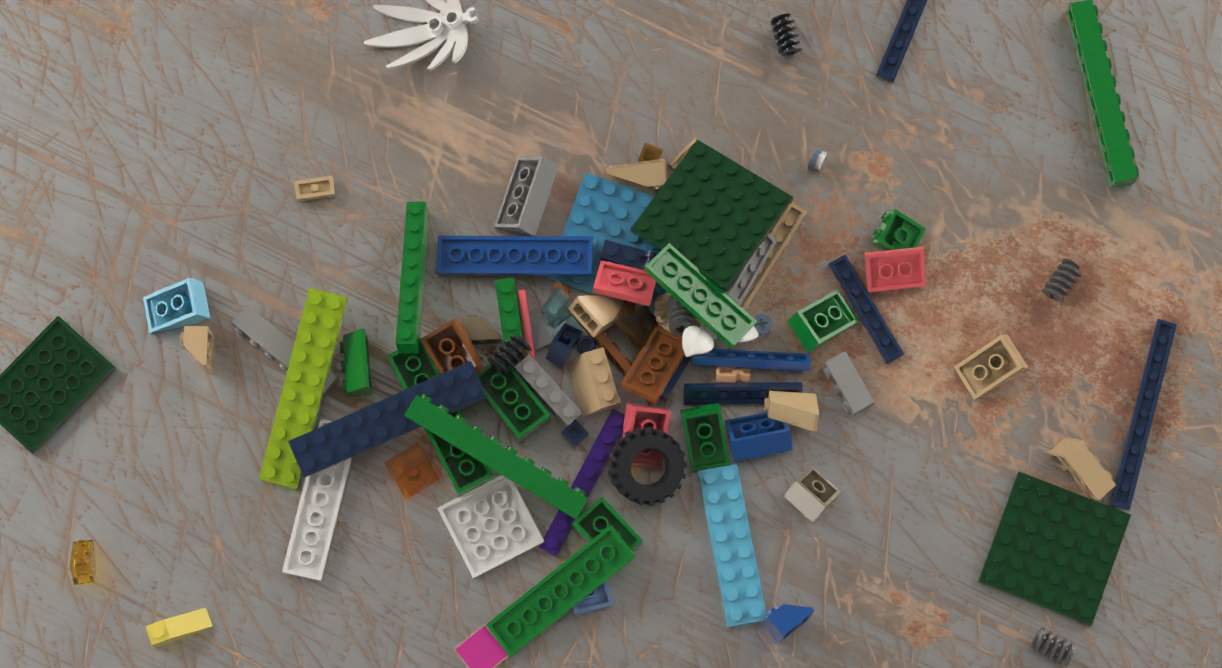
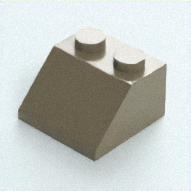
M811 466L792 484L783 496L804 517L814 522L841 494V491L817 469Z

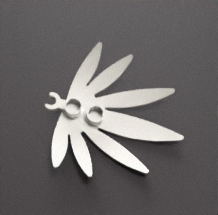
M425 0L431 6L440 10V13L404 6L373 5L376 11L392 18L427 24L378 36L364 41V44L373 47L396 48L429 41L386 65L388 69H393L414 63L428 56L447 41L427 69L431 71L447 59L453 48V62L457 63L462 58L468 44V33L465 24L479 22L476 16L471 18V15L477 13V10L472 7L463 13L459 0H446L447 3L443 0Z

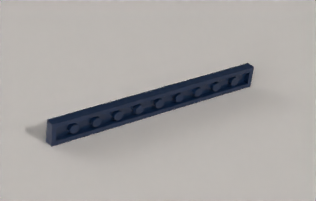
M1161 319L1156 320L1115 481L1116 486L1113 488L1109 504L1111 506L1128 511L1131 508L1177 326L1175 323Z

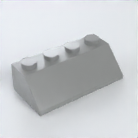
M543 156L517 157L494 228L519 236H535L559 166Z

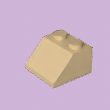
M184 326V332H181L180 335L181 344L208 374H212L214 335L208 326Z

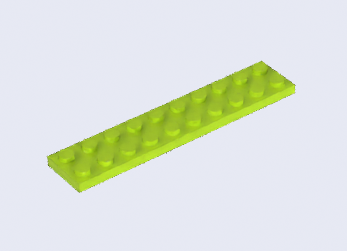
M309 287L259 480L294 489L299 488L302 473L288 441L314 430L348 301L346 296Z

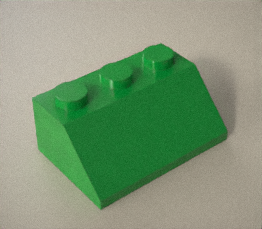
M359 329L343 335V342H340V353H344L341 369L342 373L345 372L346 380H342L343 391H347L348 397L372 395L368 337L365 329Z

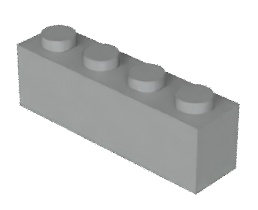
M530 354L514 367V370L565 428L582 414V411Z

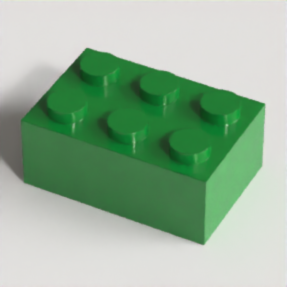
M603 497L599 498L572 523L573 528L587 543L610 525H613L633 552L643 543L639 535Z

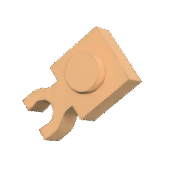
M716 366V382L736 383V380L749 382L750 368L736 369V367Z

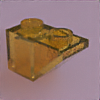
M93 540L73 542L70 570L74 585L94 583L96 566Z

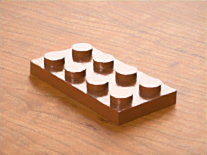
M656 326L622 380L620 388L656 404L685 356L682 337Z

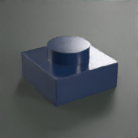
M576 419L561 432L574 448L589 435Z

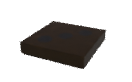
M626 300L613 320L639 348L645 345L657 325L656 317L643 304Z

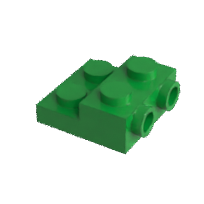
M896 209L888 210L880 218L882 222L880 228H876L872 234V238H874L872 244L883 251L916 248L926 228Z

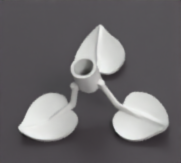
M702 322L699 328L697 326L687 327L682 335V346L685 356L689 357L710 352L714 346L713 339H717L718 336L708 327L704 326ZM753 326L739 342H748L756 339L759 335L755 327Z

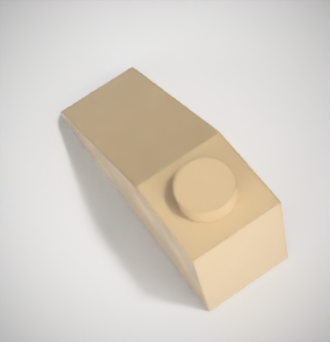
M665 158L614 165L606 169L607 174L646 187L653 186V189H660L669 178Z

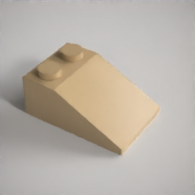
M1002 334L954 366L974 400L1012 380L1029 368L1009 336Z

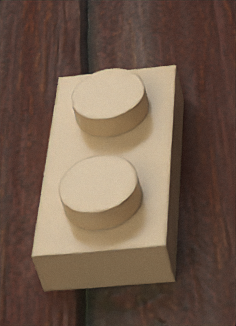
M333 176L294 181L297 202L336 196Z

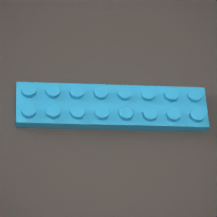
M737 464L698 471L727 627L766 621L765 617L767 614Z

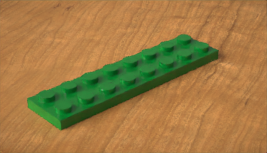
M610 525L486 624V626L507 654L512 657L637 556L613 525Z

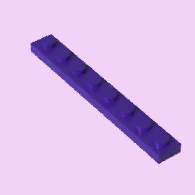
M615 409L611 410L570 488L575 490L577 487L586 492L585 497H589L612 454L610 452L611 448H615L616 440L620 439L623 433L625 414ZM558 510L543 538L545 542L540 544L539 549L557 557L573 527L572 523L576 519Z

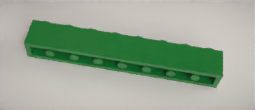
M407 202L395 342L399 354H419L430 215L426 202Z

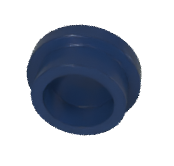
M583 336L577 341V350L580 354L596 349V342L590 336Z

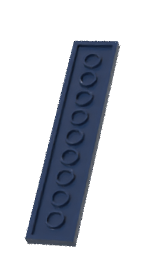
M472 361L288 441L303 477L311 476L422 427L404 416L416 395H426L432 399L431 404L436 407L440 404L449 409L448 414L486 399V393Z

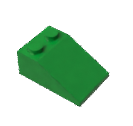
M837 289L797 311L786 322L807 353H810L858 323L859 320Z
M719 403L680 410L691 472L730 465Z

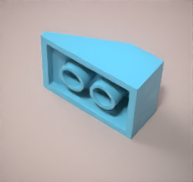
M187 278L142 297L149 334L195 325L210 318L203 281Z

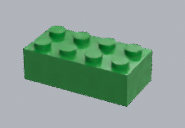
M488 364L484 367V371L477 374L487 396L485 400L520 444L551 420V415L513 367L508 365L509 373L501 371L503 375L501 376Z

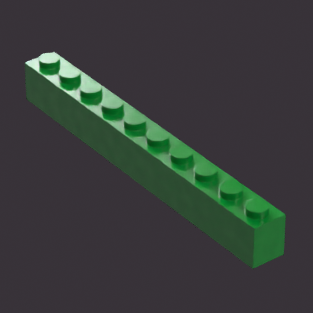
M1093 0L1070 3L1067 13L1111 188L1134 184L1139 177V169L1137 165H1134V150L1129 145L1130 134L1124 126L1125 114L1120 110L1121 99L1120 95L1116 94V79L1111 74V60L1106 55L1107 44L1102 39L1103 28L1102 24L1098 23V8L1093 4Z
M426 395L415 396L404 414L405 417L570 517L578 518L588 501V498L585 497L586 492L577 487L575 490L568 487V481L561 477L555 479L551 476L552 472L543 466L541 469L535 467L533 460L526 456L523 459L517 456L518 451L510 446H507V448L499 445L501 441L491 435L487 438L482 434L484 432L482 429L475 425L472 428L465 424L467 420L457 414L455 417L448 414L449 409L440 404L438 407L431 404L432 399Z

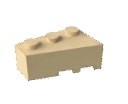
M1064 438L1048 452L1051 457L1057 456L1063 463L1062 469L1070 471L1075 478L1074 482L1092 500L1099 501L1116 486L1112 481L1113 476L1102 468L1100 459L1091 454L1088 450L1090 447L1084 440Z

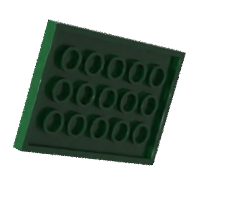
M57 316L0 374V425L33 454L115 369V366L61 317Z

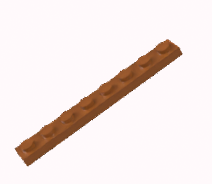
M559 281L555 282L552 285L551 292L584 331L595 340L596 345L599 348L604 347L608 359L625 377L632 366V362L629 358L622 356L620 348L616 343L610 342L606 331L595 337L587 331L568 309L575 300L570 295L569 288ZM643 398V400H644L648 405H650V406H655V405H656L655 403H653V402H651V401H648V400H646V399Z

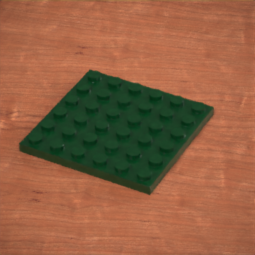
M697 139L631 227L630 231L659 250H662L670 243L700 270V273L727 291L794 199L790 194Z
M1019 471L978 583L1085 625L1092 626L1131 514Z

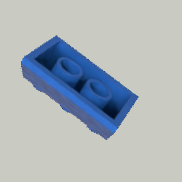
M767 412L725 420L734 461H743L749 458L764 457L769 454L793 450L789 425L768 418Z
M786 604L778 607L776 605L767 612L764 626L775 640L780 643L809 620L815 610L812 607Z

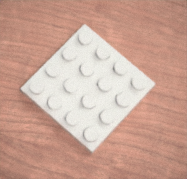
M503 475L437 508L473 579L545 542L514 482Z

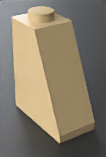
M604 295L578 296L568 309L587 331L595 337L615 325L613 320L624 304V301Z
M769 391L768 398L764 399V410H767L768 418L807 430L817 431L819 410L816 394Z

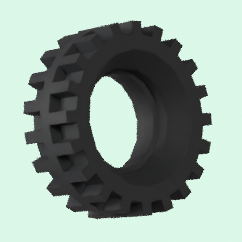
M638 427L635 428L634 432L630 433L627 431L624 433L625 437L622 440L619 438L616 440L618 444L615 449L611 448L612 457L608 459L607 464L610 465L608 475L612 478L611 483L620 494L639 505L648 504L649 506H654L656 502L664 503V499L668 496L670 498L675 496L673 492L676 488L681 489L680 481L686 478L684 468H687V463L683 458L686 455L681 450V445L673 437L659 429L651 427L641 429ZM654 449L659 451L665 459L666 467L664 474L654 484H640L632 476V460L642 450Z

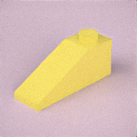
M207 608L167 618L145 627L151 645L158 648L213 626Z

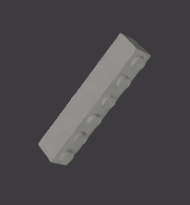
M246 305L232 322L235 327L234 331L242 338L244 335L250 339L249 343L254 348L258 349L260 347L265 351L264 355L271 361L274 359L280 363L279 367L287 373L295 342L250 306ZM330 370L323 398L339 382L338 376Z

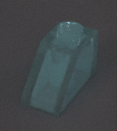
M559 286L541 307L543 322L546 325H551L554 329L572 316L571 311L568 309L572 304V300Z

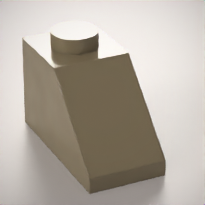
M475 314L462 317V325L473 345L502 344L501 334L482 317H478Z

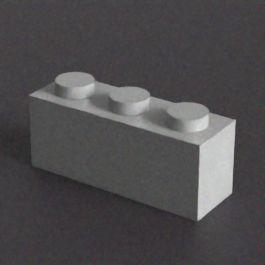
M846 351L824 363L823 373L834 384L832 388L837 396H841L843 400L842 406L847 414L850 413L853 417L874 405L875 401Z

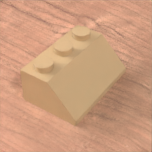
M604 347L585 352L566 362L578 405L582 411V418L620 408L621 402Z

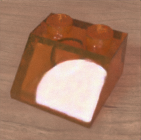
M418 442L384 462L385 467L406 500L440 480V477Z

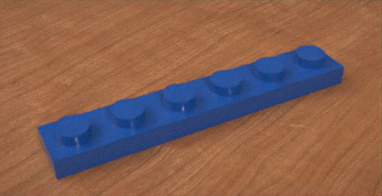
M712 349L705 354L692 355V364L698 366L767 368L801 372L810 371L811 365L810 354Z

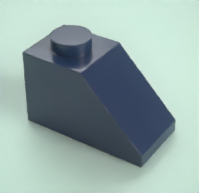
M565 323L552 340L545 359L554 365L563 367L570 358L582 331Z

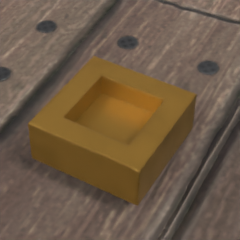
M645 142L638 161L660 159L663 149Z

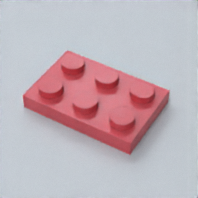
M923 247L865 253L868 292L926 286Z
M601 260L592 293L650 306L656 281L644 270Z

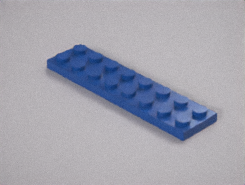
M438 236L436 274L592 276L593 237Z

